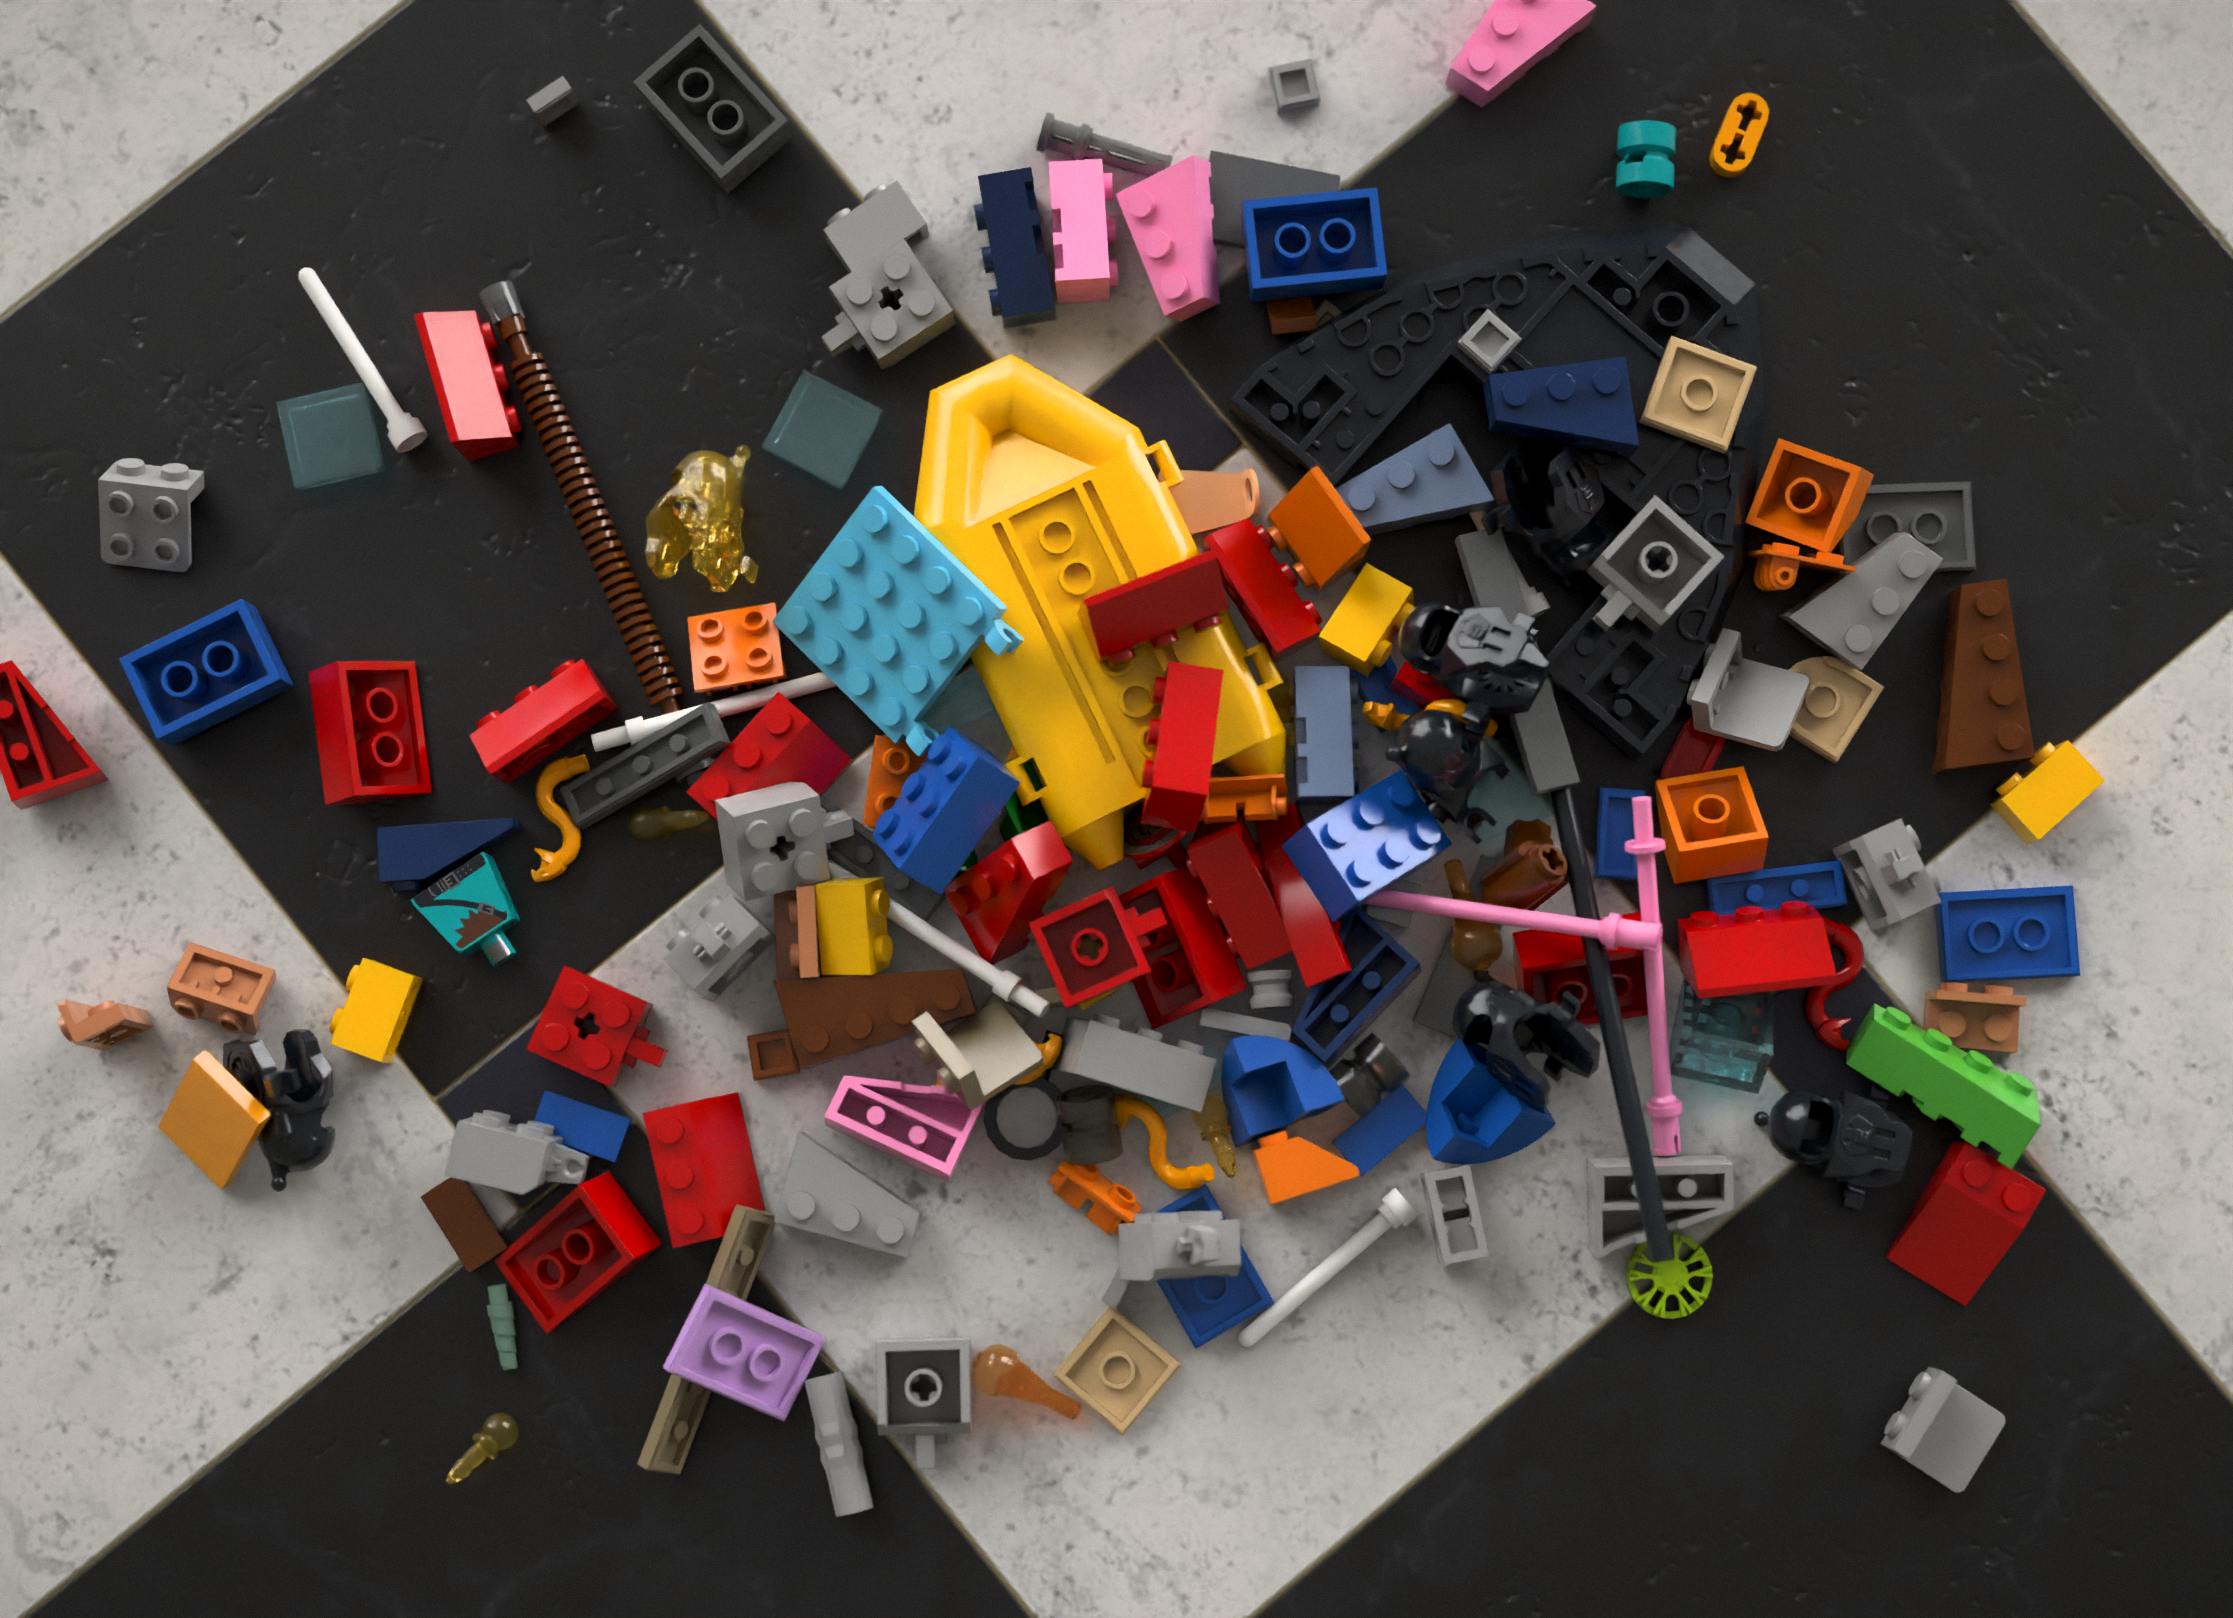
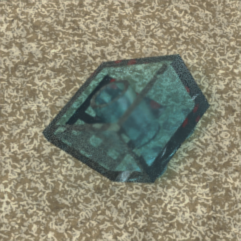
M1684 977L1669 1045L1671 1075L1758 1094L1773 1057V994L1757 992L1699 999Z

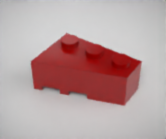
M1237 810L1236 822L1205 824L1204 821L1199 822L1187 850L1186 863L1195 880L1201 879L1208 892L1206 894V902L1211 914L1215 919H1222L1228 931L1226 940L1235 958L1241 957L1247 970L1293 951L1275 900L1266 865L1262 859L1263 854L1260 842L1255 844L1245 822V810Z
M1051 820L1011 838L952 881L944 890L951 909L958 916L978 954L992 965L1026 948L1030 941L1027 937L1031 930L1029 923L1043 917L1042 908L1047 899L1055 895L1073 862L1070 853Z

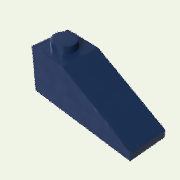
M514 818L379 827L377 828L379 882L393 885L394 892L421 891V883H430L441 879L481 852H486L521 832V822Z

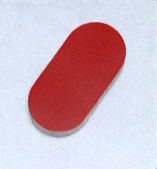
M1692 716L1681 726L1660 768L1659 780L1711 772L1725 744L1726 738L1694 730Z

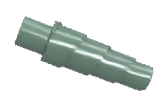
M505 1283L488 1286L490 1304L487 1305V1311L491 1321L492 1333H494L496 1349L499 1353L500 1365L503 1370L518 1368L516 1357V1333L513 1321V1301H508Z

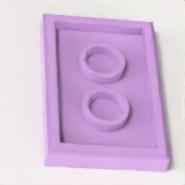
M705 1283L663 1368L669 1373L785 1422L804 1384V1380H806L826 1339L816 1332Z

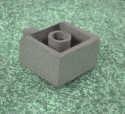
M902 238L829 286L831 295L842 312L835 317L838 325L824 334L821 339L833 357L852 346L855 347L857 352L867 348L882 370L893 366L955 325L956 322L952 308L905 239ZM893 300L900 303V308L894 311L890 306L886 307L885 303Z
M1655 495L1587 570V573L1605 588L1600 594L1608 600L1607 604L1592 620L1606 632L1622 614L1630 621L1636 616L1655 633L1724 556ZM1657 557L1662 564L1658 570L1653 572L1647 566L1651 560Z
M786 782L715 800L726 883L745 902L792 890L797 886H807L830 880L827 849L831 848L830 843L854 835L852 817L848 816L843 810L826 813V810L821 808L820 795L804 782Z
M1901 818L1832 849L1837 861L1841 860L1843 874L1870 930L1889 926L1941 902L1937 894L1941 891L1939 880L1931 867L1925 868L1917 852L1921 850L1919 838L1910 825H1904Z
M728 894L724 899L719 895L714 897L699 913L703 920L692 931L684 928L676 934L666 946L670 952L663 958L703 999L712 1002L776 940L775 935L740 900L731 894Z
M483 1110V1114L473 1113V1117L457 1121L444 1176L522 1195L542 1187L548 1182L581 1184L584 1181L589 1156L562 1144L563 1137L553 1135L555 1127L553 1125L528 1120L527 1124L517 1125L509 1123L510 1115L492 1110Z
M1222 1211L1134 1214V1223L1118 1224L1121 1280L1158 1281L1160 1278L1181 1279L1197 1278L1205 1275H1238L1241 1266L1239 1219H1222Z
M971 1337L879 1339L876 1342L878 1435H905V1445L916 1444L917 1469H936L937 1444H947V1434L971 1433L973 1431ZM922 1374H927L929 1381L936 1382L937 1388L930 1392L929 1398L922 1397L921 1390L914 1389L913 1383L918 1382Z

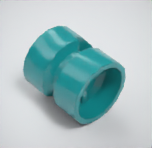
M1642 120L1628 122L1619 126L1617 154L1623 158L1616 166V191L1619 194L1636 198H1654L1666 196L1673 192L1675 165L1668 160L1675 154L1676 128L1673 125L1661 121Z

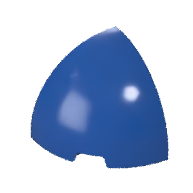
M1251 1035L1232 1038L1226 1046L1221 1069L1222 1096L1227 1123L1235 1148L1258 1141L1259 1138L1287 1129V1126L1293 1125L1298 1121L1314 1118L1345 1100L1340 1087L1330 1072L1319 1060L1297 1045L1275 1037Z
M1458 1038L1442 1061L1432 1085L1426 1117L1427 1142L1433 1160L1450 1164L1484 1163L1522 1150L1541 1138L1556 1123L1547 1107H1536L1525 1098L1511 1095L1488 1072L1486 1066L1487 1049L1477 1043L1465 1046Z

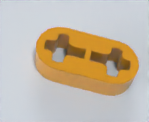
M1745 93L1736 97L1727 110L1709 159L1714 171L1723 177L1731 178L1743 173L1752 160L1768 120L1769 109L1764 99L1757 94ZM1747 106L1754 109L1752 116L1756 119H1752L1746 130L1743 131L1738 129L1742 119V115L1738 112H1742ZM1733 140L1740 142L1736 156L1742 160L1736 159L1731 165L1725 162L1726 155L1720 151L1726 152Z

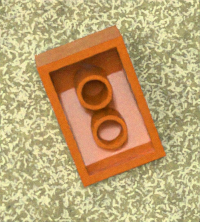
M1318 465L1312 468L1268 514L1266 522L1270 527L1266 531L1272 539L1275 548L1279 552L1286 549L1296 564L1291 566L1297 579L1306 589L1312 585L1318 594L1361 565L1371 542V538Z

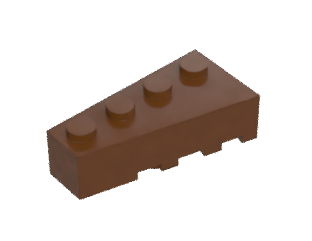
M2001 579L1960 585L1948 593L1943 646L1945 658L1943 674L1940 678L1939 692H1941L1940 714L1936 724L1935 737H1937L1936 758L1933 759L1932 775L2020 764L2035 757L2007 580Z
M962 968L774 981L799 1065L802 1069H809L915 1035L916 1031L912 1020L925 1012H928L939 1026L971 1017L977 1013L968 980Z

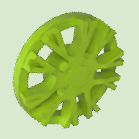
M1669 1232L1675 1259L1651 1263L1642 1253L1648 1247L1647 1241L1640 1243L1635 1247L1628 1259L1626 1283L1633 1300L1644 1311L1660 1318L1675 1319L1693 1313L1704 1303L1711 1289L1713 1274L1709 1258L1698 1243L1685 1235ZM1682 1243L1694 1250L1693 1254L1684 1261L1678 1258V1251ZM1700 1260L1703 1268L1688 1273L1686 1265ZM1636 1262L1652 1266L1650 1274L1634 1270ZM1691 1277H1704L1700 1292L1690 1287L1689 1279ZM1650 1279L1652 1283L1651 1289L1640 1295L1637 1291L1635 1280ZM1684 1288L1694 1299L1689 1305L1679 1293ZM1658 1290L1662 1292V1295L1655 1307H1652L1648 1303ZM1673 1294L1677 1298L1679 1310L1665 1311L1666 1299L1669 1295Z

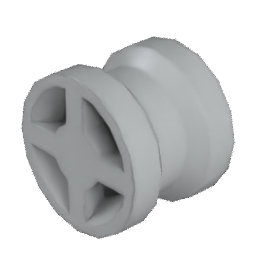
M1267 970L1247 973L1248 983L1253 987V996L1249 999V1009L1294 1007V997L1289 993L1288 983L1292 980V970Z

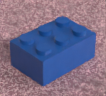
M1377 187L1243 201L1241 222L1250 302L1383 289L1387 277Z
M240 599L119 658L156 739L171 746L294 687L257 608L244 599Z
M949 725L944 734L938 736L932 742L928 750V756L918 771L912 773L906 779L901 795L891 809L886 810L880 816L872 837L898 870L941 895L1020 785V782L990 750Z
M1400 769L1307 823L1282 845V848L1332 922L1426 866L1450 847L1452 843L1404 772Z

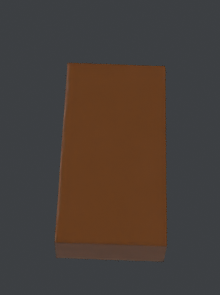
M449 1177L421 1196L424 1204L468 1273H473L510 1247L468 1181Z

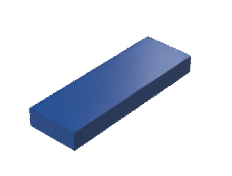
M1841 860L1757 870L1704 879L1708 909L1718 913V915L1733 914L1737 908L1743 906H1758L1763 908V910L1781 908L1780 905L1789 901L1807 902L1808 905H1813L1815 909L1847 905Z

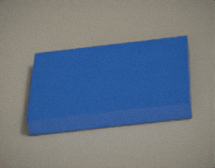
M2073 886L1937 893L1941 900L1940 903L1935 905L1941 982L1963 983L2080 976Z
M1205 1183L1200 1188L1194 1189L1155 1213L1221 1211ZM1241 1244V1266L1237 1276L1205 1275L1197 1278H1160L1157 1281L1195 1349L1274 1303Z

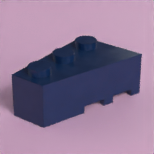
M1031 167L978 176L982 203L975 204L974 211L978 231L987 230L989 246L981 247L985 274L994 273L997 289L988 290L993 317L1002 315L1004 329L1056 320Z
M1625 356L1489 375L1483 387L1490 432L1545 442L1547 440L1573 444L1575 447L1583 449L1595 448L1617 452V455L1631 457L1639 447Z
M1359 906L1347 913V918L1338 934L1352 971L1312 987L1291 1030L1295 1039L1327 1069L1344 1054L1422 972L1420 962Z

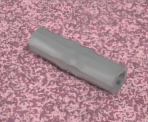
M842 1371L804 1380L815 1425V1439L820 1447V1461L826 1472L836 1517L873 1508L874 1505L863 1463V1449L858 1440V1428L852 1416Z

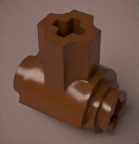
M1536 818L1532 821L1517 819L1507 827L1503 859L1486 872L1481 880V883L1486 885L1482 895L1483 904L1534 911L1568 884L1567 861L1561 851L1553 846L1554 840L1550 838L1551 826Z

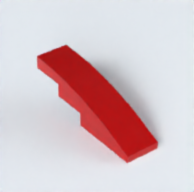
M1296 803L1288 807V814L1279 816V820H1255L1275 900L1306 988L1315 987L1351 972V965L1337 930L1341 929L1338 920L1332 922L1282 848V845L1305 826L1298 805Z

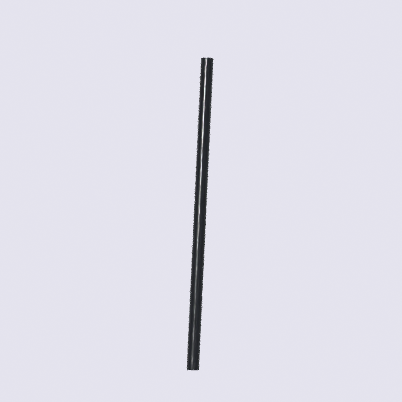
M1572 787L1551 791L1549 793L1562 853L1567 861L1568 869L1566 872L1576 917L1601 921ZM1581 936L1651 1263L1675 1259L1608 951L1605 948V944H1602L1599 939Z

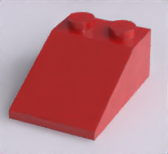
M1953 1141L1885 1259L1966 1307L2023 1231L2046 1189L2017 1171L2011 1170L1969 1142Z
M608 1171L577 1186L497 1257L494 1262L540 1326L548 1334L627 1275L659 1248L662 1243Z

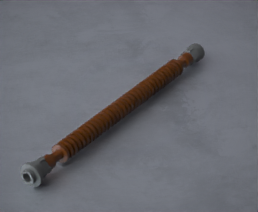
M511 281L492 284L480 292V299L493 325L497 326L503 342L509 343L516 360L510 364V370L514 374L516 384L519 385L518 389L520 394L523 395L524 404L528 405L526 407L527 411L532 416L531 420L533 425L536 426L537 435L540 436V442L545 447L544 452L549 457L548 461L550 466L553 467L554 476L558 478L559 488H563L561 492L563 497L567 499L566 504L568 509H571L570 514L572 519H575L574 524L580 530L579 536L581 540H585L583 545L585 550L589 551L587 555L589 560L593 561L592 567L597 572L598 581L602 582L600 584L602 591L607 592L605 598L607 603H611L609 605L611 613H616L613 617L616 624H620L618 626L620 634H625L622 639L625 645H629L627 651L629 655H634L631 661L634 666H638L635 669L638 676H643L640 682L642 687H647L644 689L646 697H652L649 699V704L651 708L661 707L664 715L679 711L681 708L677 699L681 698L684 692L682 687H677L680 684L678 678L672 677L675 674L673 666H668L671 663L669 656L665 655L666 649L664 645H660L662 640L660 635L656 634L658 632L656 625L651 624L653 618L651 614L647 613L649 611L647 604L642 603L645 600L644 596L639 592L638 582H634L636 577L630 571L631 565L629 561H625L627 556L625 551L621 550L623 546L621 541L617 540L618 534L616 530H612L614 525L612 520L608 519L610 517L608 510L603 509L605 503L600 498L599 489L595 488L597 484L595 479L591 477L592 472L587 467L588 462L583 457V450L578 446L579 441L577 436H574L575 431L570 426V419L565 415L566 410L564 405H561L562 400L560 395L557 394V388L552 384L553 379L551 374H548L549 369L547 364L544 363V357L541 353H532L525 337L528 334L523 321L525 316L515 287ZM709 756L675 776L677 783L687 782L690 788L716 759H711Z

